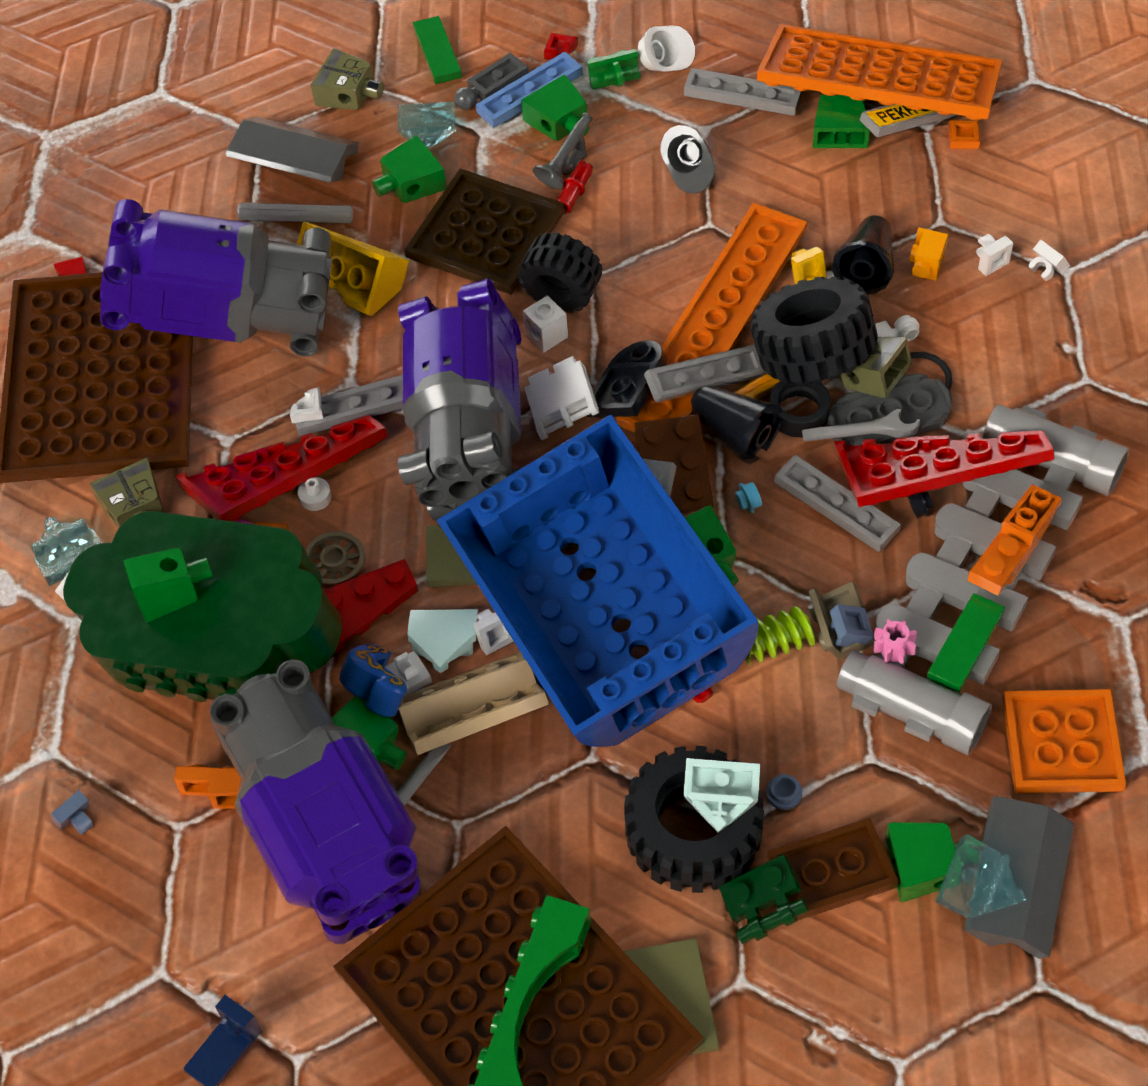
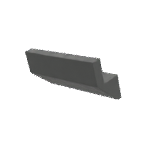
M251 117L242 120L226 150V156L331 183L343 179L346 156L357 154L359 142L260 117Z
M999 796L992 797L964 930L989 946L1014 943L1037 959L1049 957L1074 823L1049 806Z

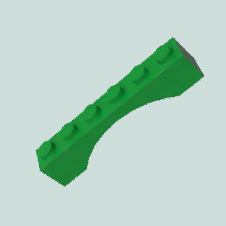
M546 895L543 906L535 908L530 927L534 928L530 940H524L521 944L517 962L520 963L516 976L510 975L506 983L504 997L507 1000L503 1011L497 1010L493 1017L490 1033L494 1035L489 1048L484 1046L479 1054L476 1069L480 1071L475 1084L470 1083L468 1086H523L518 1066V1046L524 1017L534 997L546 981L564 965L579 957L591 925L589 908Z

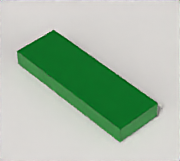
M435 16L413 22L414 32L435 85L462 78L461 69L440 17Z
M973 593L927 673V679L960 693L1001 620L1005 606Z

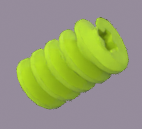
M794 606L790 608L789 614L781 610L777 613L776 618L771 614L766 615L763 622L756 618L758 620L757 637L745 660L750 666L751 655H754L759 663L764 661V651H767L772 659L777 657V647H780L784 654L787 655L790 653L789 643H793L796 649L800 651L802 650V639H806L811 647L815 646V636L808 616L799 607Z

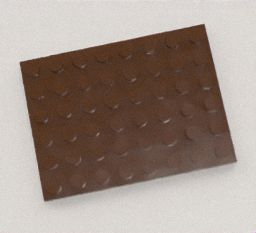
M103 272L13 280L0 411V483L111 474L147 458L152 470L189 467L193 336L146 330L140 323L129 322L128 326L122 330L106 328L100 320V287Z
M505 826L333 967L335 972L431 1086H468L470 1083L475 1084L480 1071L476 1069L479 1054L484 1046L489 1048L494 1035L490 1033L493 1017L497 1010L503 1011L507 1000L504 997L506 983L510 975L516 976L520 963L517 962L521 944L524 940H530L534 929L530 927L535 908L543 906L546 895L577 905L580 904L511 830ZM591 917V925L579 957L564 965L546 981L534 997L524 1017L518 1046L520 1079L523 1086H656L704 1043V1037Z

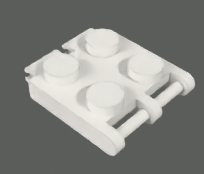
M573 356L553 365L555 371L553 374L546 368L528 377L530 385L524 387L537 433L541 440L548 438V434L564 426L567 428L573 426L574 421L586 415L592 414L594 416L599 413L586 368L580 360L576 361Z

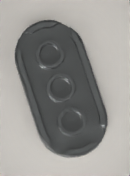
M911 374L901 377L886 398L859 391L840 397L830 410L827 426L872 421L884 417L896 409H901L900 420L903 423L911 424L916 422L917 419L920 420L918 432L914 435L917 436L935 430L946 422L951 412L952 396L948 387L942 381L936 378L935 380L927 378V375ZM865 434L832 439L833 441L845 440L846 446L863 445L864 439H875L876 444L893 443L897 438L883 434Z

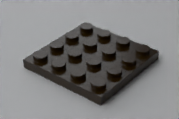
M460 168L405 247V257L474 282L489 278L497 290L512 295L519 284L518 271L536 237H541L544 233H552L565 212V204Z

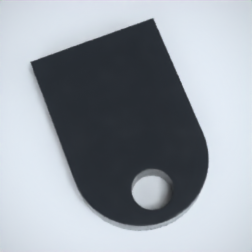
M645 340L631 344L621 350L610 361L593 389L599 413L594 416L589 414L587 417H607L610 414L612 417L638 416L651 394L644 376L645 372L649 369L667 365V356L657 342Z

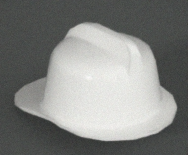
M655 26L649 28L645 36L639 41L638 58L642 65L651 71L683 70L688 68L694 60L695 45L689 33L680 26Z

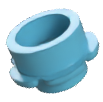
M753 482L745 485L740 483L739 491L735 492L737 502L742 510L748 508L750 513H754L755 508L762 506L760 494Z

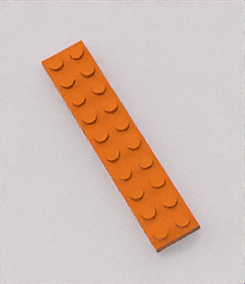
M754 202L752 203L661 346L667 356V365L733 350L750 324L754 311L766 298L807 231L808 222ZM651 393L638 416L616 417V422L619 427L635 433L634 425L636 422L694 415L691 405L693 394L655 403Z

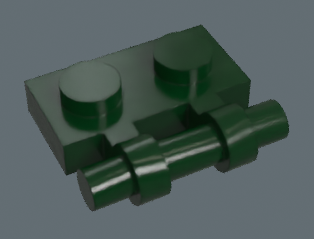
M784 854L719 886L731 919L738 923L747 918L748 925L736 930L737 937L742 944L754 938L756 941H759L768 936V931L782 924L789 926L798 921L797 917L809 912L807 903L803 898L792 903L789 899L790 896L802 891L788 857ZM777 904L776 911L761 917L760 911Z

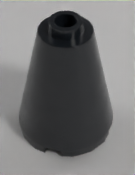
M872 215L866 217L835 253L832 264L834 277H839L841 280L849 279L855 284L857 283L868 295L876 294L888 286L894 274L891 227L885 218Z
M707 385L703 388H698L691 398L692 412L695 415L699 414V419L741 461L747 464L755 463L760 459L755 454L761 448L765 451L769 449L782 423V419L777 416L778 413H782V409L776 405Z

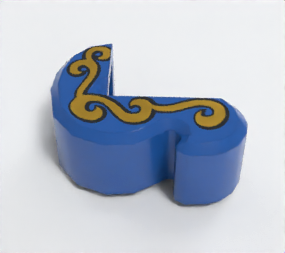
M365 644L356 646L349 651L339 673L341 684L353 695L366 700L365 705L371 712L382 717L395 716L408 688L403 680L385 668L391 652L377 645Z

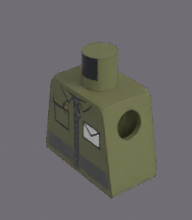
M332 49L311 83V88L316 106L358 110L367 96L380 99L383 94L384 84L374 80L372 66L369 62L340 50Z
M878 337L876 346L871 355H868L867 360L862 365L857 364L855 369L848 374H841L843 386L846 389L886 398L912 364L907 337Z
M147 458L90 483L98 504L118 529L126 520L136 514L147 511L164 513L156 480Z

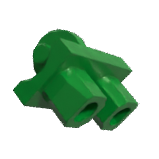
M636 49L622 50L615 54L603 57L597 56L587 60L592 90L614 84L620 87L626 81L641 78Z

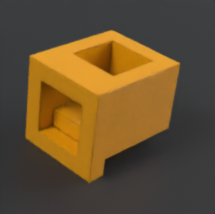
M918 227L916 241L913 244L909 262L914 263L912 268L913 276L936 281L945 255L948 234Z

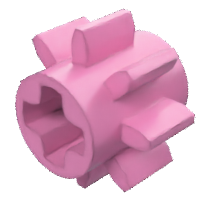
M888 619L883 629H875L874 639L876 641L874 642L873 651L874 653L881 652L886 663L890 661L903 664L907 654L915 655L916 644L914 642H916L917 632L915 630L909 631L904 620L899 622Z

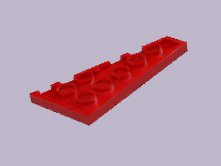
M366 415L331 427L330 433L313 436L312 433L300 436L301 442L285 446L284 442H280L236 456L231 464L216 467L215 463L204 466L203 473L187 477L185 472L175 475L178 486L216 520L234 522L240 516L257 507L264 506L268 501L277 496L292 491L307 479L318 477L331 467L346 462L350 457L365 449L374 447L388 436L385 426L370 415Z
M1043 430L1002 432L998 438L987 439L980 438V434H967V440H949V435L903 437L887 444H876L875 439H864L863 445L846 446L845 440L834 441L836 454L858 508L1054 460V449Z
M405 559L324 590L342 618V633L337 649L332 657L346 647L345 643L357 634L361 636L369 630V625L381 615H388L418 592L417 583Z

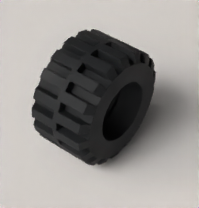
M544 233L541 237H536L519 268L518 278H520V285L525 288L524 291L532 296L536 302L548 295L563 311L573 313L574 310L580 311L588 305L602 276V264L599 263L600 259L598 256L592 253L593 250L589 246L582 244V241L573 239L566 234Z

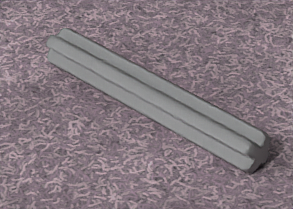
M239 203L237 209L238 218L246 221L352 223L353 220L352 207L345 205Z

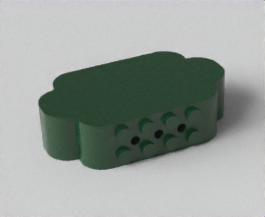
M156 511L142 512L130 517L119 527L112 543H99L84 550L71 565L63 588V596L67 606L82 621L79 635L85 650L116 682L135 692H144L145 689L154 690L166 697H175V694L185 695L197 702H206L207 699L215 700L217 697L225 694L234 695L237 693L236 690L247 680L261 674L271 675L277 673L279 666L288 660L303 662L308 667L309 672L321 668L334 655L342 633L341 615L323 590V580L319 570L302 547L298 538L292 532L277 527ZM173 548L181 549L186 564L207 557L213 577L193 583L198 597L196 602L146 623L132 590L123 560Z

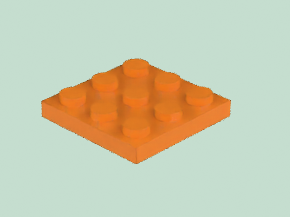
M1111 689L1004 691L1002 701L1014 793L1124 792L1126 780Z

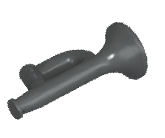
M584 112L581 119L576 123L555 157L549 163L535 165L533 168L534 175L545 185L554 189H562L564 182L561 175L572 173L579 161L586 158L584 132L589 122L593 120L588 113Z

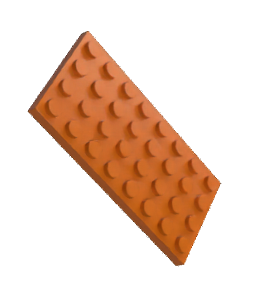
M780 24L758 68L756 81L764 82L769 86H790L798 91H820L827 96L838 94L849 96L857 101L868 99L878 101L880 104L887 106L898 104L907 106L912 110L928 109L936 111L941 115L957 114L971 120H988L1002 60Z

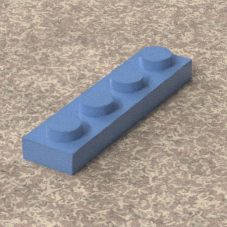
M563 52L477 103L476 111L486 122L495 128L522 112L521 99L563 74L572 82L583 75V68L569 54Z

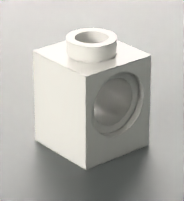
M548 295L523 310L525 335L543 353L568 338L567 315Z

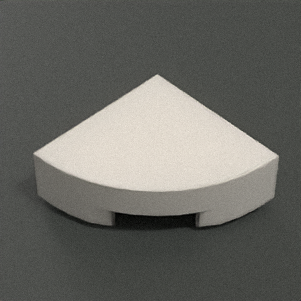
M317 387L304 393L305 396L291 407L290 418L292 423L323 419L320 388Z

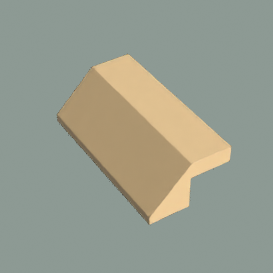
M517 652L407 694L403 697L397 712L413 749L417 755H420L549 705L545 691L536 683L529 664L522 653Z

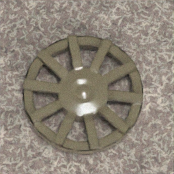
M340 531L327 532L313 539L305 549L310 558L321 561L314 565L317 569L324 568L320 574L323 586L331 588L354 579L364 570L365 552L363 546L351 534ZM334 539V544L328 546L324 544V542ZM340 539L349 542L344 548L339 545ZM317 546L321 547L322 551L320 554L312 553ZM353 546L358 549L356 553L346 554ZM359 558L357 565L348 562V560ZM347 567L353 571L347 574L344 568ZM331 572V578L324 579L327 573ZM340 572L343 577L336 579V573Z

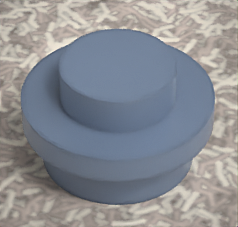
M782 774L770 780L766 788V796L769 803L775 808L789 810L800 803L802 787L794 777Z

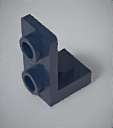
M226 995L215 1006L222 1020L184 1066L186 1074L203 1086H219L262 1032L255 1016Z

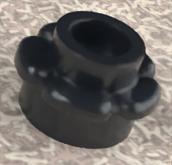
M928 491L908 496L909 503L917 519L925 515L926 517L930 516L929 510L933 509L934 505Z

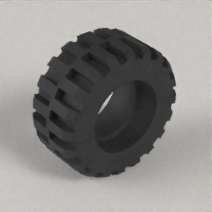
M815 277L814 280L807 281L805 279L798 281L795 285L790 286L789 284L782 287L781 291L773 292L767 297L766 301H762L758 305L750 324L762 369L774 379L787 384L790 382H794L796 385H804L805 382L816 384L822 383L821 380L839 378V375L842 373L848 374L855 369L857 364L862 365L867 360L868 355H871L878 339L868 294L857 283L855 284L849 279L841 280L839 277H831L830 279Z
M682 746L674 748V754L668 755L664 751L656 755L653 765L650 762H646L639 769V777L632 778L628 786L629 794L625 796V836L627 837V846L631 855L636 857V863L643 872L651 870L652 880L660 885L666 880L670 882L671 889L680 892L683 886L692 887V893H703V887L711 885L713 890H717L719 886L724 884L725 879L729 878L731 881L741 876L742 868H750L754 862L756 851L760 850L762 842L764 800L760 790L758 793V803L725 827L719 834L706 840L688 841L680 839L669 833L660 823L659 817L665 808L673 802L685 798L686 758L729 761L727 760V753L718 749L715 750V753L706 752L707 747L696 746L694 751H686V747ZM733 759L731 762H740V761H738L737 759Z

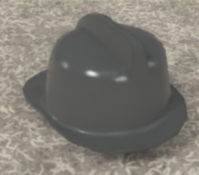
M677 125L670 128L664 134L661 141V155L674 182L679 189L686 193L704 191L711 184L715 171L714 161L706 141L696 129L688 125Z

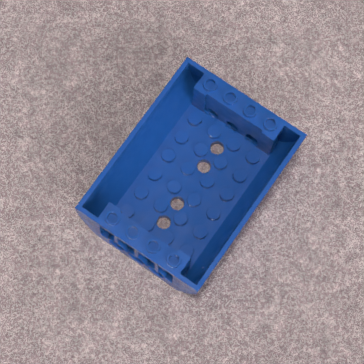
M611 414L437 519L442 530L575 738L582 744L593 747H608L622 743L734 673L749 654L757 637L758 620ZM576 543L579 545V549L573 555H565L562 553L565 545ZM585 568L596 570L595 576L588 581L579 578L580 572ZM627 619L631 622V626L625 632H616L613 630L616 621ZM645 645L649 648L648 654L640 659H635L630 655L635 646Z

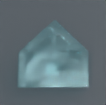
M454 102L398 105L399 134L408 140L417 135L428 149L456 131Z
M47 517L43 524L45 527L44 533L39 541L31 545V549L35 554L34 561L49 587L64 579L74 560L84 550L102 543L93 528H88L84 519H78L73 523L58 522L57 518Z
M967 834L960 839L935 902L968 919H972L1025 901L1026 898L1022 888H1017L1008 865L1011 860L1009 854L1001 856L1000 852Z

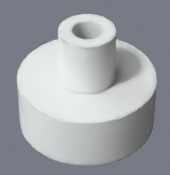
M319 477L309 478L298 487V497L305 509L319 511L329 505L332 495L329 484L324 479Z

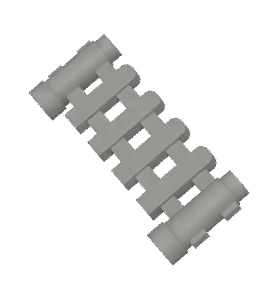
M997 404L988 419L983 439L998 438L1002 432L1043 430L1054 449V460L1038 464L1049 469L1045 478L1040 480L1014 469L1006 473L962 482L964 488L972 491L973 494L964 508L949 503L938 511L934 532L938 538L945 540L936 557L926 553H918L908 562L905 582L908 587L916 590L906 608L894 603L884 606L876 618V628L883 629L888 619L890 621H906L909 631L915 630L917 632L916 642H914L916 644L915 655L934 662L952 631V628L931 620L940 603L944 602L964 610L972 594L975 593L1005 606L1004 614L997 626L1013 632L1028 601L1027 596L1015 592L1013 589L1022 573L1041 580L1054 556L1056 546L1040 540L1012 584H1007L999 596L967 581L969 571L961 567L970 551L982 555L1000 532L1002 523L989 519L998 502L1014 508L1031 484L1063 498L1050 524L1068 531L1081 507L1083 499L1082 496L1068 491L1073 480L1083 483L1085 488L1109 497L1122 474L1130 449L1104 438L1100 441L1096 439L1097 433L1074 425L1070 429L1047 420L1046 413L1024 405L1022 409L1016 407L1013 410ZM987 644L968 678L984 685L998 659L1000 649ZM856 650L851 651L841 668L836 684L838 689L852 695L851 707L873 717H876L880 711L906 723L904 731L929 742L931 737L935 736L941 739V744L967 756L972 753L987 724L992 709L991 703L966 692L963 694L957 693L932 680L904 669L911 656L909 654L904 658V663L900 664L899 662H884L881 652L878 656L871 655L869 657Z

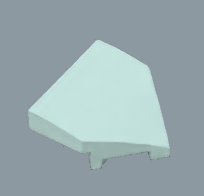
M478 609L410 610L408 642L412 645V652L415 651L417 656H423L432 662L433 669L439 673L449 668L448 663L457 657L472 655L473 642L476 641L477 637L473 623L478 621L476 616Z
M686 758L684 797L719 833L758 803L760 764Z

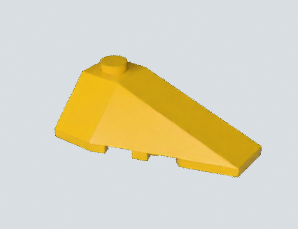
M308 222L302 223L297 245L303 244V235L308 229L321 228L330 234V257L332 263L329 287L336 289L343 296L342 300L347 306L366 315L373 316L402 289L410 260Z

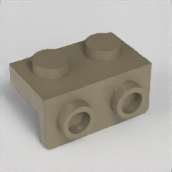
M853 581L823 595L816 589L809 591L812 603L808 604V608L814 621L819 623L821 632L817 633L825 652L830 651L841 660L848 657L853 650L859 652L874 645L876 640L873 638L867 644L852 643L849 647L835 646L834 642L838 639L836 631H830L829 628L833 622L829 611L837 604L864 608L858 587Z

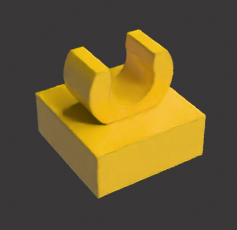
M814 247L807 251L802 248L792 253L791 264L795 284L805 279L809 281L814 280L815 277H827L824 253L820 248Z

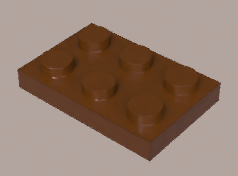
M699 414L636 422L634 425L638 453L642 459L673 462L677 466L670 498L681 513L696 512L709 505L714 508Z
M871 818L769 850L767 853L769 861L784 854L791 863L802 891L790 896L789 899L792 903L803 898L809 908V912L797 917L798 920L898 888L899 880Z

